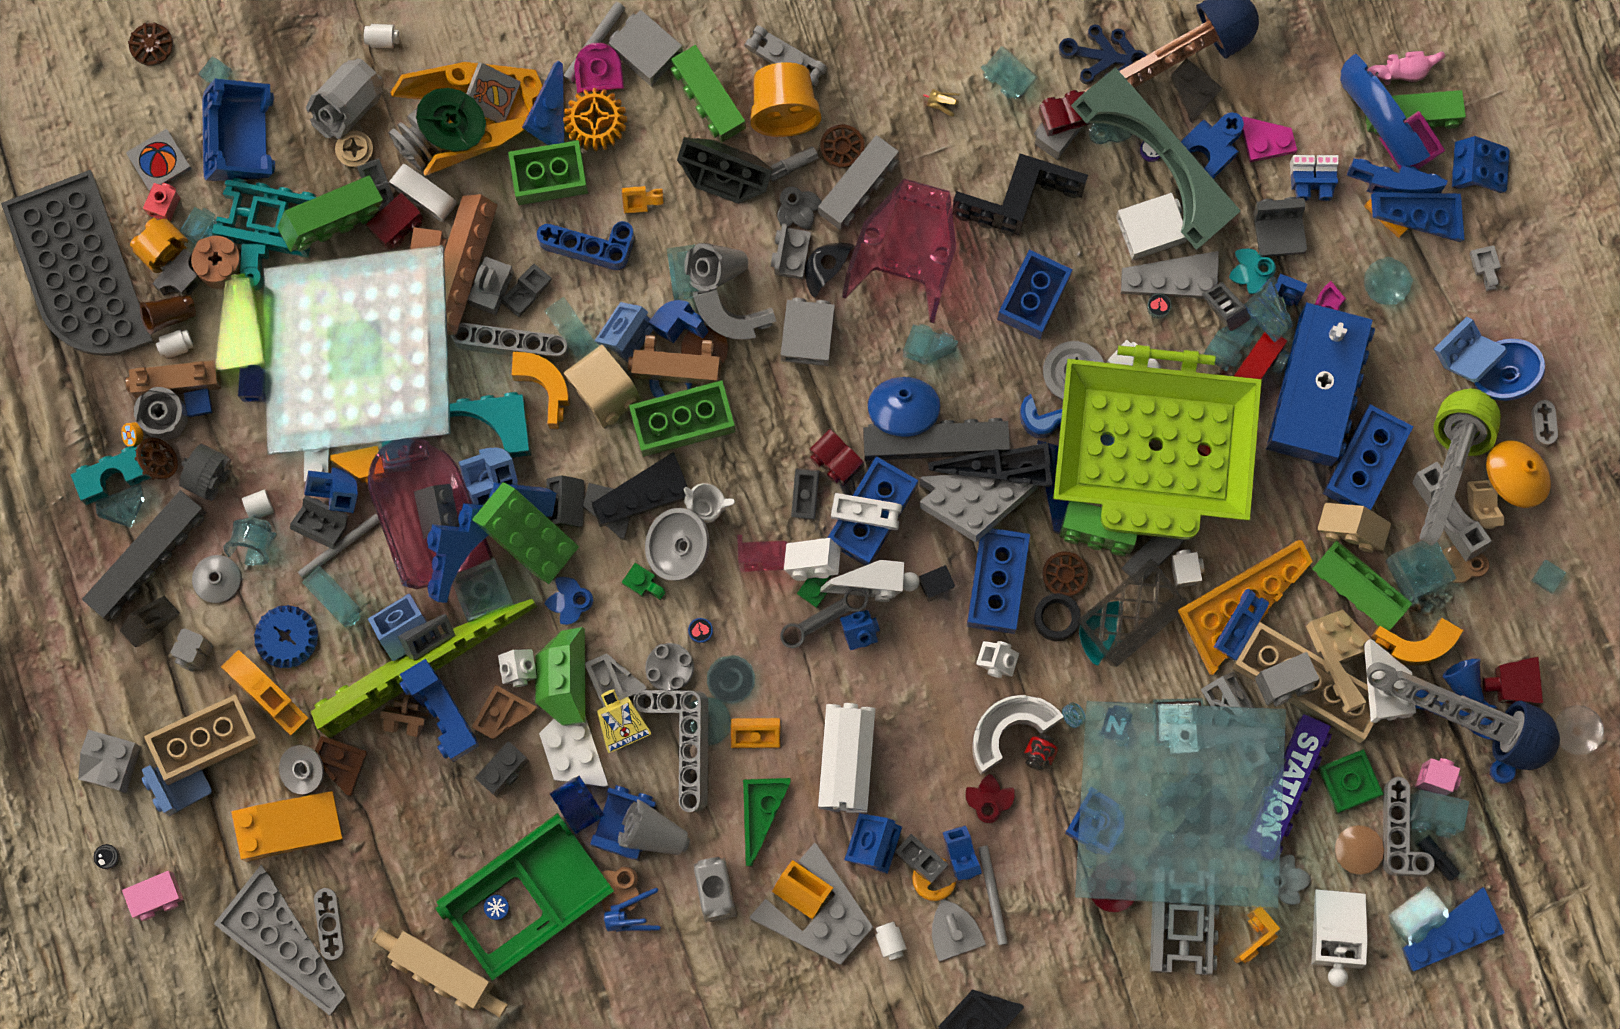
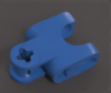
M1231 112L1225 114L1213 127L1206 120H1203L1181 141L1190 153L1198 151L1207 156L1209 163L1204 169L1213 179L1238 155L1239 151L1232 144L1241 136L1244 126L1243 119L1239 114ZM1227 125H1228L1229 127L1232 126V125H1234V126H1235V129H1234V128L1227 129Z

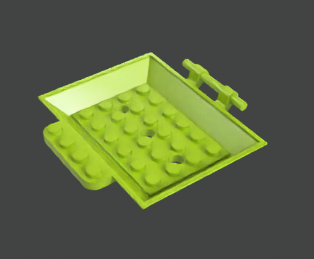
M1118 345L1117 355L1132 356V365L1067 359L1053 499L1102 505L1101 524L1106 530L1111 532L1189 540L1197 535L1201 516L1250 521L1262 379L1197 373V364L1215 365L1216 356L1199 354V351L1190 350L1177 352L1150 349V346L1135 345V347ZM1149 358L1182 362L1181 371L1147 367ZM1103 435L1112 436L1114 443L1110 446L1103 445L1100 440ZM1152 440L1160 441L1162 449L1153 451L1149 447V442ZM1200 445H1206L1210 448L1211 454L1201 456L1197 448Z

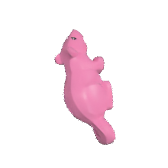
M1423 51L1407 52L1405 54L1406 57L1399 59L1397 54H1392L1388 56V65H1375L1367 71L1377 76L1385 85H1389L1391 80L1418 82L1428 75L1432 66L1445 58V53L1442 51L1435 55L1425 56Z

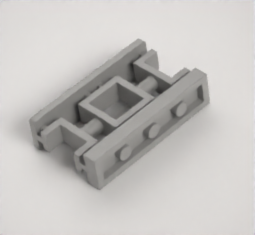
M1159 870L1153 872L1150 972L1171 973L1172 961L1195 962V975L1210 976L1213 970L1217 969V955H1213V945L1218 944V930H1214V920L1219 918V905H1215V895H1219L1220 881L1216 880V874L1200 873L1198 875V886L1175 884V872ZM1166 880H1169L1168 890L1181 891V905L1169 904L1167 914H1164ZM1205 882H1208L1207 915L1204 916V906L1191 905V892H1204ZM1174 911L1197 912L1196 936L1173 934ZM1164 930H1167L1166 940L1180 941L1179 955L1167 954L1166 963L1163 964ZM1203 932H1206L1205 967H1202V956H1189L1190 942H1203Z

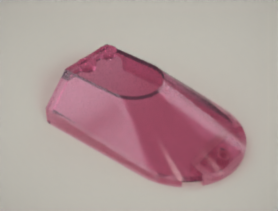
M402 438L386 444L375 455L368 471L369 492L401 584L416 590L428 587L433 573L432 560L436 553L428 548L427 539H423L414 491L434 485L451 484L457 516H459L462 510L463 503L473 504L454 460L443 449L440 451L430 445L429 441L418 438ZM486 538L471 551L461 565L454 581L490 565L494 560Z

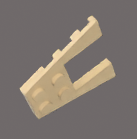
M1342 609L1315 619L1306 627L1317 652H1321L1326 663L1323 666L1326 673H1331L1335 682L1333 689L1336 695L1341 696L1345 706L1342 709L1344 713H1348L1362 707L1366 701L1341 663L1364 655V643L1371 638Z

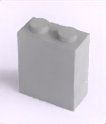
M640 10L636 15L632 14L627 19L626 25L621 31L617 30L612 34L609 39V46L616 50L622 62L652 87L672 66L671 59L682 53L683 49L680 43Z
M803 298L787 300L781 361L829 366L835 305L825 300H817L816 303L806 302L807 300Z

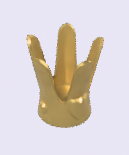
M932 89L930 96L923 95L929 98L928 107L939 109L949 116H954L952 111L939 103L957 105L959 103L957 99L944 95L960 94L942 93Z

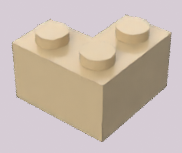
M1325 503L1317 530L1326 535L1325 538L1329 541L1335 542L1337 540L1340 542V539L1359 545V549L1372 553L1373 550H1384L1391 523L1365 506Z

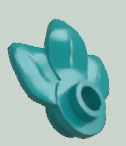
M1239 249L1235 251V256L1240 264L1231 271L1229 279L1236 284H1247L1249 294L1262 291L1266 286L1267 280L1275 274V262L1269 257L1260 256L1254 249ZM1264 265L1268 271L1261 272L1259 267Z

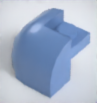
M501 448L479 450L480 455L458 462L462 474V483L470 504L484 505L489 499L494 482L518 485L513 460L509 453Z

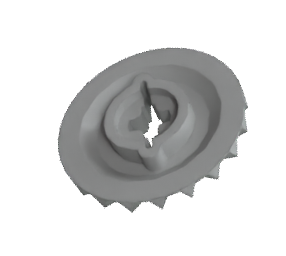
M1069 341L1051 350L1044 362L1043 377L1046 386L1052 394L1056 395L1059 399L1064 397L1067 359L1104 362L1099 352L1092 346L1079 341Z

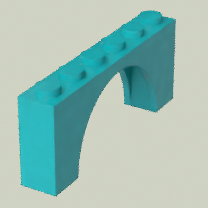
M518 392L505 393L504 397L497 398L493 395H486L480 397V400L471 401L469 398H462L456 400V403L451 404L439 401L434 402L433 406L428 407L416 404L404 410L387 408L385 412L379 413L384 468L388 474L412 471L413 452L425 431L443 419L457 416L475 418L490 426L502 440L504 450L509 453L511 458L531 456L525 399L523 394L519 395Z

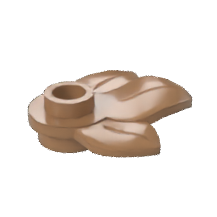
M1450 546L1442 551L1445 560L1452 566L1445 576V579L1450 582L1465 583L1472 577L1484 576L1489 570V561L1482 553L1466 562L1455 546ZM1475 561L1481 562L1479 568H1474L1472 564Z
M622 867L616 872H602V875L614 890V892L602 900L604 911H611L612 905L621 904L639 895L636 889L638 876L632 868ZM625 875L630 876L628 884L622 883V877ZM638 902L625 908L632 911Z

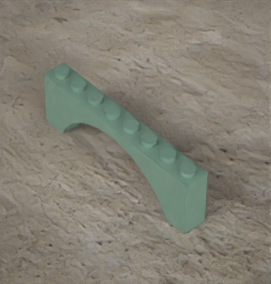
M1116 67L1084 92L1071 105L1086 124L1104 123L1127 130L1146 142L1162 158L1175 178L1183 204L1181 233L1196 250L1240 212V209Z

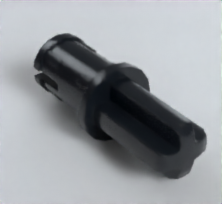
M1430 834L1417 844L1424 853L1432 856L1435 866L1448 881L1454 880L1460 874V871L1445 855L1447 852H1443Z

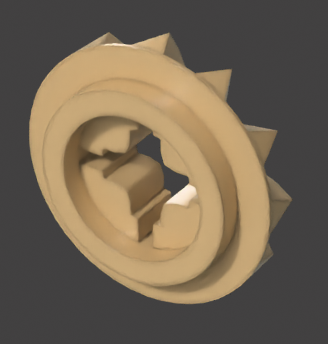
M349 131L337 140L335 153L338 160L346 167L357 168L358 165L364 164L372 158L374 148L371 139L365 133ZM353 141H355L358 148H362L357 151L356 157L353 156L351 151H348L352 149Z

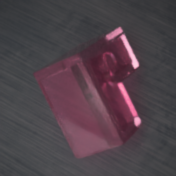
M742 534L737 535L740 572L784 570L786 541L743 542Z

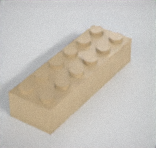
M1259 622L1232 669L1256 682L1255 677L1261 671L1307 652L1319 680L1314 684L1315 688L1311 692L1300 697L1295 693L1292 695V698L1288 699V702L1358 743L1364 741L1374 725L1370 717L1368 685L1348 674L1366 703L1360 708L1344 713L1342 708L1345 705L1341 696H1337L1333 689L1335 682L1331 673H1326L1323 666L1326 663L1325 660Z

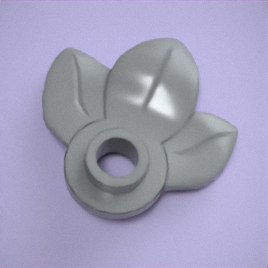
M1286 855L1275 861L1273 870L1267 872L1264 876L1263 885L1269 893L1278 895L1283 903L1295 905L1300 903L1298 891L1303 890L1309 885L1311 877L1304 870L1295 868V857L1293 855ZM1274 878L1279 880V886L1275 885Z

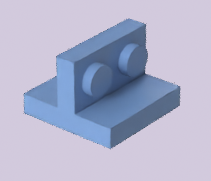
M620 302L595 339V342L610 348L628 362L629 356L633 357L634 350H640L645 342V336L650 335L653 330L648 323L651 320L647 316L648 311L642 306Z

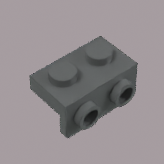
M306 495L303 498L302 508L290 523V529L334 549L347 529L348 515L341 511L329 510V506L319 499Z

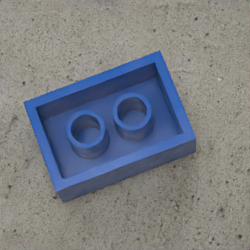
M1029 250L998 312L997 320L1041 339L1070 280L1073 269Z

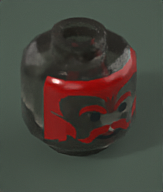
M1043 733L1040 737H1030L1022 754L1026 760L1025 764L1040 772H1043L1044 769H1050L1059 753L1058 747L1053 744L1055 739Z

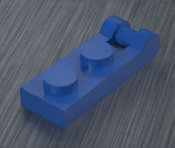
M1246 589L1242 594L1240 603L1214 645V648L1232 660L1238 659L1269 605L1267 600L1264 598L1259 599L1255 596V592L1250 589ZM1250 605L1254 606L1253 612L1248 610Z

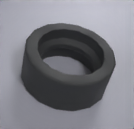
M1061 593L1050 594L1044 597L1037 605L1034 614V624L1039 634L1052 641H1064L1070 638L1078 629L1081 620L1080 608L1076 601L1070 596ZM1060 603L1069 608L1072 620L1067 629L1053 631L1045 625L1043 613L1051 604Z

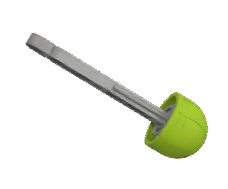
M1463 389L1450 394L1442 402L1434 422L1435 437L1441 445L1449 450L1425 518V525L1422 527L1419 537L1420 540L1429 546L1434 545L1442 535L1467 456H1477L1488 452L1494 446L1499 433L1501 418L1499 407L1494 399L1478 389Z

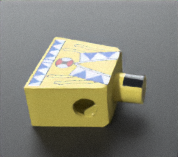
M614 689L601 695L605 707L597 710L608 753L651 735L648 725L638 710H636L629 697L619 700Z

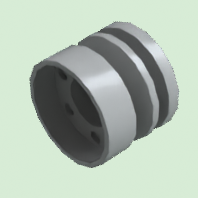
M416 108L407 116L412 127L408 128L400 122L397 126L402 135L394 128L388 133L399 153L408 162L422 170L425 167V163L421 156L430 162L432 160L431 154L428 151L430 148L438 154L444 150L430 143L420 132L416 120Z

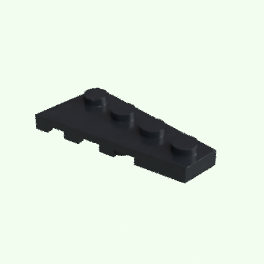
M672 452L594 501L592 508L599 526L602 527L685 500L684 488L688 486L675 453Z

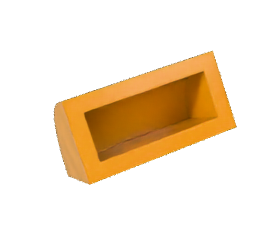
M792 860L781 874L772 892L813 920L833 887Z

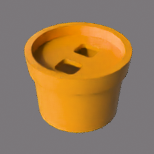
M782 62L767 65L755 73L751 127L756 132L772 137H789L806 133L819 125L822 118L820 107L814 97L810 71L805 66L797 63Z

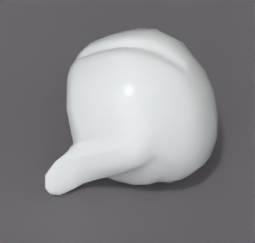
M708 483L698 484L692 489L684 488V493L686 494L684 503L687 509L699 515L705 524L714 522L728 506L735 503L734 499H725L723 493L716 486Z

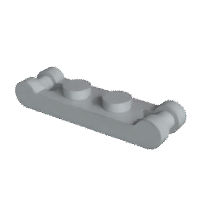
M758 25L753 30L754 35L752 38L747 39L744 44L749 51L771 64L790 62L811 68L813 70L810 74L813 88L819 83L818 78L820 75H824L828 69L822 62L812 59ZM761 39L767 42L764 48L758 45Z

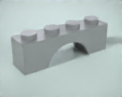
M1438 462L1417 472L1412 482L1428 507H1430L1442 471ZM1454 496L1444 531L1467 562L1485 552L1492 541L1480 523L1466 515Z

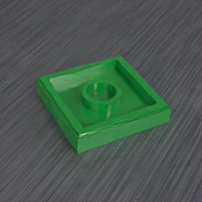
M1364 749L1318 767L1337 814L1384 795Z

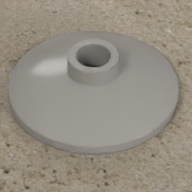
M213 555L203 559L195 567L192 575V584L195 592L200 598L210 603H222L229 600L236 594L241 583V574L238 566L231 559L222 555ZM216 573L219 575V578L213 582L211 581V576Z
M296 745L286 750L282 755L279 763V773L282 782L290 791L297 794H308L316 790L321 784L324 767L320 756L315 750L305 745Z

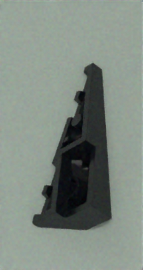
M1048 443L1001 452L999 449L928 462L929 471L1047 487H1053L1054 483L1052 451Z

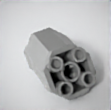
M360 58L348 60L342 64L327 82L311 95L306 109L308 113H312L313 118L310 119L312 126L325 138L333 136L341 138L346 135L367 111L378 103L383 92L382 86L384 82L382 77Z

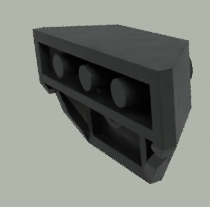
M684 137L677 158L678 163L682 166L694 188L738 204L765 193L773 169L757 156L710 139Z

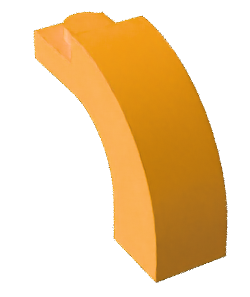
M513 352V380L535 382L548 392L547 424L549 429H559V422H564V408H560V406H570L569 392L563 376L551 362L539 355L527 352Z
M1441 618L1437 621L1430 635L1422 641L1412 642L1404 640L1381 626L1374 631L1371 638L1384 650L1391 649L1390 654L1403 665H1423L1438 659L1450 650L1459 639L1463 630Z

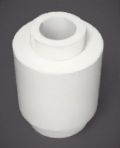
M387 24L365 26L364 43L365 45H370L371 48H394L395 44L399 43V30H395L394 25Z
M181 329L160 336V342L156 343L160 356L165 355L166 359L187 353L189 349L194 348L188 330L181 331Z
M895 922L877 927V934L875 936L883 958L889 957L891 961L904 956L903 951L907 949L900 929L896 927Z

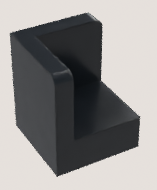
M946 565L919 576V583L928 602L937 599L939 594L955 587Z

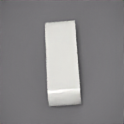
M402 164L389 181V185L397 192L402 193L407 199L441 222H444L457 205V201L405 164Z

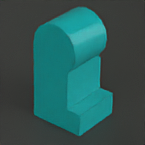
M242 244L240 281L249 291H258L264 285L261 271L262 259H269V249L266 245Z

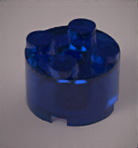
M580 775L549 793L576 835L605 816Z

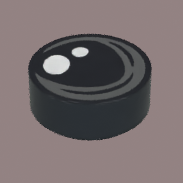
M101 845L94 852V862L102 869H113L120 861V853L112 845Z

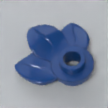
M558 577L555 579V583L559 592L551 595L545 601V605L551 611L560 613V624H572L579 619L582 612H586L592 607L593 596L589 590L580 588L575 579ZM585 597L586 601L580 605L577 603V599Z

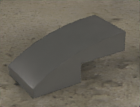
M377 158L357 166L361 179L369 175L371 176L383 199L379 211L384 209L395 198L380 159Z
M533 264L518 278V283L502 298L501 303L520 317L539 297L552 278L537 265Z
M912 834L895 851V854L931 884L948 866L932 849H928Z

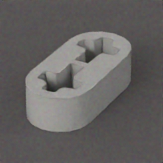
M1541 400L1533 406L1531 411L1533 437L1539 446L1548 447L1558 437L1556 410L1550 401ZM1542 406L1544 410L1549 411L1545 416V421H1543L1542 413H1538ZM1544 426H1546L1547 434H1551L1547 441H1545V437L1540 436L1544 431Z

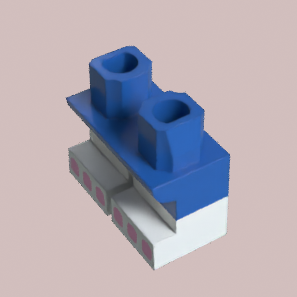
M1293 155L1290 161L1291 190H1295L1297 199L1304 198L1305 201L1310 200L1311 190H1319V200H1332L1334 189L1338 183V155H1317L1316 158L1315 155Z

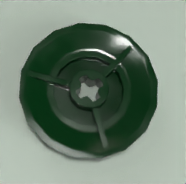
M452 88L435 89L424 95L417 106L416 120L420 132L430 143L440 149L451 152L467 151L477 145L485 134L486 120L482 108L474 98L463 91Z

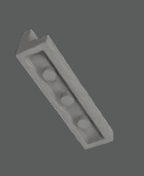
M1234 671L1218 678L1201 689L1212 710L1225 713L1226 708L1233 711L1235 716L1264 724ZM1219 686L1223 693L1222 701L1215 699L1211 689ZM1273 739L1234 746L1250 775L1269 764L1271 758L1268 756L1271 751L1283 757ZM1251 751L1257 753L1262 763L1255 767L1249 758Z

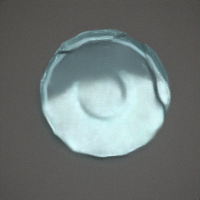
M735 655L723 656L711 664L707 672V685L710 693L716 700L724 704H736L744 701L751 695L755 687V674L752 666L745 659Z

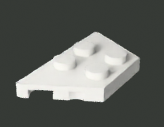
M1369 639L1364 643L1366 673L1371 664L1380 662L1396 668V671H1403L1412 675L1408 668L1375 641ZM1376 671L1372 674V678L1381 679L1386 673ZM1367 677L1371 722L1377 723L1381 719L1390 721L1398 717L1409 718L1416 713L1415 704L1392 695L1389 690L1384 692L1373 687L1368 682ZM1404 680L1394 683V687L1398 689L1404 688L1407 685V682Z
M586 716L585 723L563 726L553 719L539 733L555 781L608 787Z

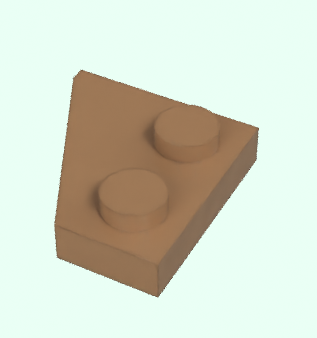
M495 685L471 728L495 740L534 713L537 707Z

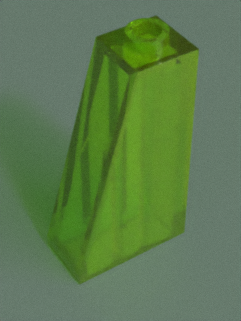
M245 273L231 275L232 280L225 281L216 370L267 363L253 278L246 277Z

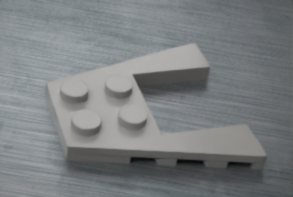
M814 843L798 862L808 871L833 887L832 892L835 894L804 931L798 928L767 899L760 904L749 918L841 965L873 926L818 845Z

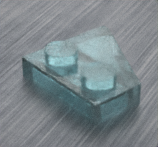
M1273 276L1247 301L1245 307L1249 315L1276 342L1293 326L1289 313L1286 311L1284 298L1278 295L1275 284L1278 282Z

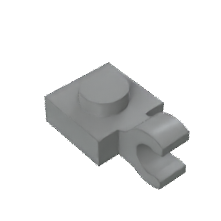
M1495 246L1471 250L1469 254L1476 276L1483 274L1486 291L1496 289V285L1499 283L1495 271H1499L1501 266Z

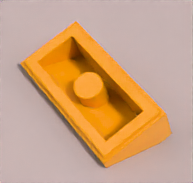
M780 718L731 719V748H780Z

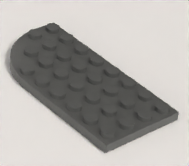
M91 170L1 203L39 312L49 329L62 342L78 351L100 356L123 354L154 343L152 335L146 331L143 325L138 296Z

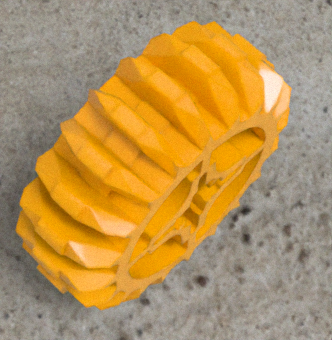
M594 87L592 90L593 94H589L586 89L584 90L583 97L576 93L575 98L577 102L569 101L571 108H565L564 111L567 116L563 118V121L567 124L564 128L566 132L570 133V140H579L580 146L584 143L586 151L591 145L594 151L597 152L598 146L602 145L603 150H606V143L609 142L614 146V138H622L620 132L626 131V126L623 123L627 122V116H624L626 113L625 107H620L622 105L621 100H615V94L611 93L607 96L605 89L598 94L597 89ZM591 105L589 111L580 113L584 108ZM599 105L609 108L613 114L602 112L599 109ZM596 112L598 119L596 122V127L594 128V124L592 121L594 120ZM577 125L591 129L592 135L582 132ZM604 127H610L606 132L600 134Z

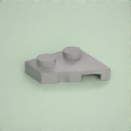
M608 654L585 663L603 707H605L601 695L609 690L614 689L619 700L633 697L639 691L647 690L643 683L638 681Z

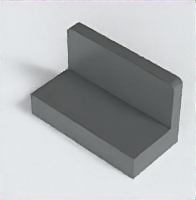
M563 475L547 478L546 488L557 493L553 515L547 518L556 526L582 527L584 480Z

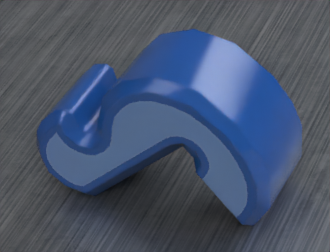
M1030 394L1024 398L1020 408V420L1029 435L1034 438H1047L1058 427H1061L1062 409L1038 416L1032 395Z

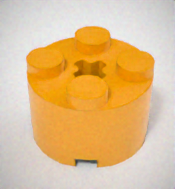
M152 218L146 223V229L132 239L130 246L133 248V253L153 273L162 272L161 267L165 266L169 261H173L184 248H187L184 243H188V239L168 219L157 220Z

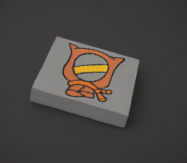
M478 62L466 94L475 99L482 108L486 119L499 123L506 121L521 82L484 63Z

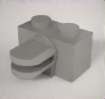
M485 257L482 263L479 262L475 281L468 296L469 305L497 315L501 300L505 296L514 274L512 266Z

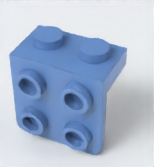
M1466 317L1434 348L1445 369L1471 382H1478L1507 353L1505 346L1483 337L1473 319Z
M149 765L142 769L144 777L141 779L148 791L152 789L156 797L152 799L155 807L159 812L163 811L168 816L203 799L212 792L202 770L167 786L158 767L154 768Z

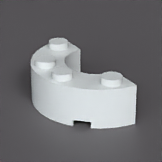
M1026 695L1007 697L993 704L981 717L973 737L972 752L979 773L982 775L1002 761L1003 757L999 750V738L1006 728L1015 724H1027L1035 727L1043 734L1061 722L1064 716L1051 703L1041 698Z

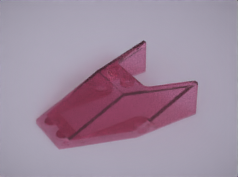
M903 179L864 221L846 272L842 298L846 299L872 271H882L923 283L926 290L929 322L934 323L956 251L950 191Z

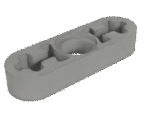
M323 888L317 891L314 896L320 949L323 957L335 961L340 959L345 952L337 894L333 890ZM325 893L333 898L332 901H329L328 906L329 910L335 909L334 914L325 913L321 915V911H326L325 904L320 903V899L324 898ZM328 917H332L336 921L335 929L330 932L325 931L323 928V921ZM338 933V938H333V943L339 946V950L335 951V955L332 956L330 952L326 951L331 946L330 939L324 940V935L334 936Z

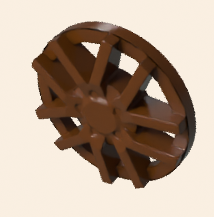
M155 22L143 23L134 32H131L128 41L129 50L133 58L147 66L158 65L164 62L170 56L173 49L171 34L164 26ZM153 27L152 34H148V28ZM157 28L161 29L163 32L157 34ZM144 30V35L138 34L140 31ZM165 36L168 37L167 40H162V41L159 40V39H161V38H163V37H165ZM135 37L141 39V42H134ZM169 44L165 52L161 47ZM133 46L139 47L136 52H134ZM145 51L146 53L143 58H139V55ZM158 51H160L163 54V56L159 59L155 54ZM152 54L155 60L147 61Z
M835 125L829 128L821 138V154L829 165L838 168L850 167L864 151L863 137L857 129L850 125ZM841 129L842 136L837 137L835 130ZM844 129L852 131V133L845 137ZM830 133H832L834 140L826 138ZM854 136L858 137V140L854 142L850 141V139ZM861 143L860 151L854 148ZM824 144H832L833 147L824 148ZM853 152L858 156L854 159L849 153ZM826 153H833L831 159L826 155ZM836 155L841 156L839 163L834 162ZM844 157H846L850 162L843 163Z
M151 437L143 440L136 448L135 461H138L139 466L143 470L142 473L149 475L152 480H167L177 471V455L167 442ZM160 445H162L166 449L161 450ZM169 452L171 457H167L165 453Z
M1063 551L1052 555L1046 561L1042 577L1046 588L1053 594L1061 593L1073 596L1079 593L1086 585L1088 569L1081 557L1072 552ZM1062 556H1069L1068 564H1063ZM1057 557H1059V565L1052 563ZM1072 558H1075L1080 564L1071 566ZM1048 565L1057 569L1056 572L1046 571ZM1083 568L1084 573L1075 574V569ZM1046 575L1055 578L1049 583ZM1084 577L1082 584L1080 585L1075 578ZM1056 581L1061 583L1057 590L1051 587ZM1071 582L1077 586V589L1072 591L1069 585ZM1064 585L1066 586L1068 593L1060 592Z

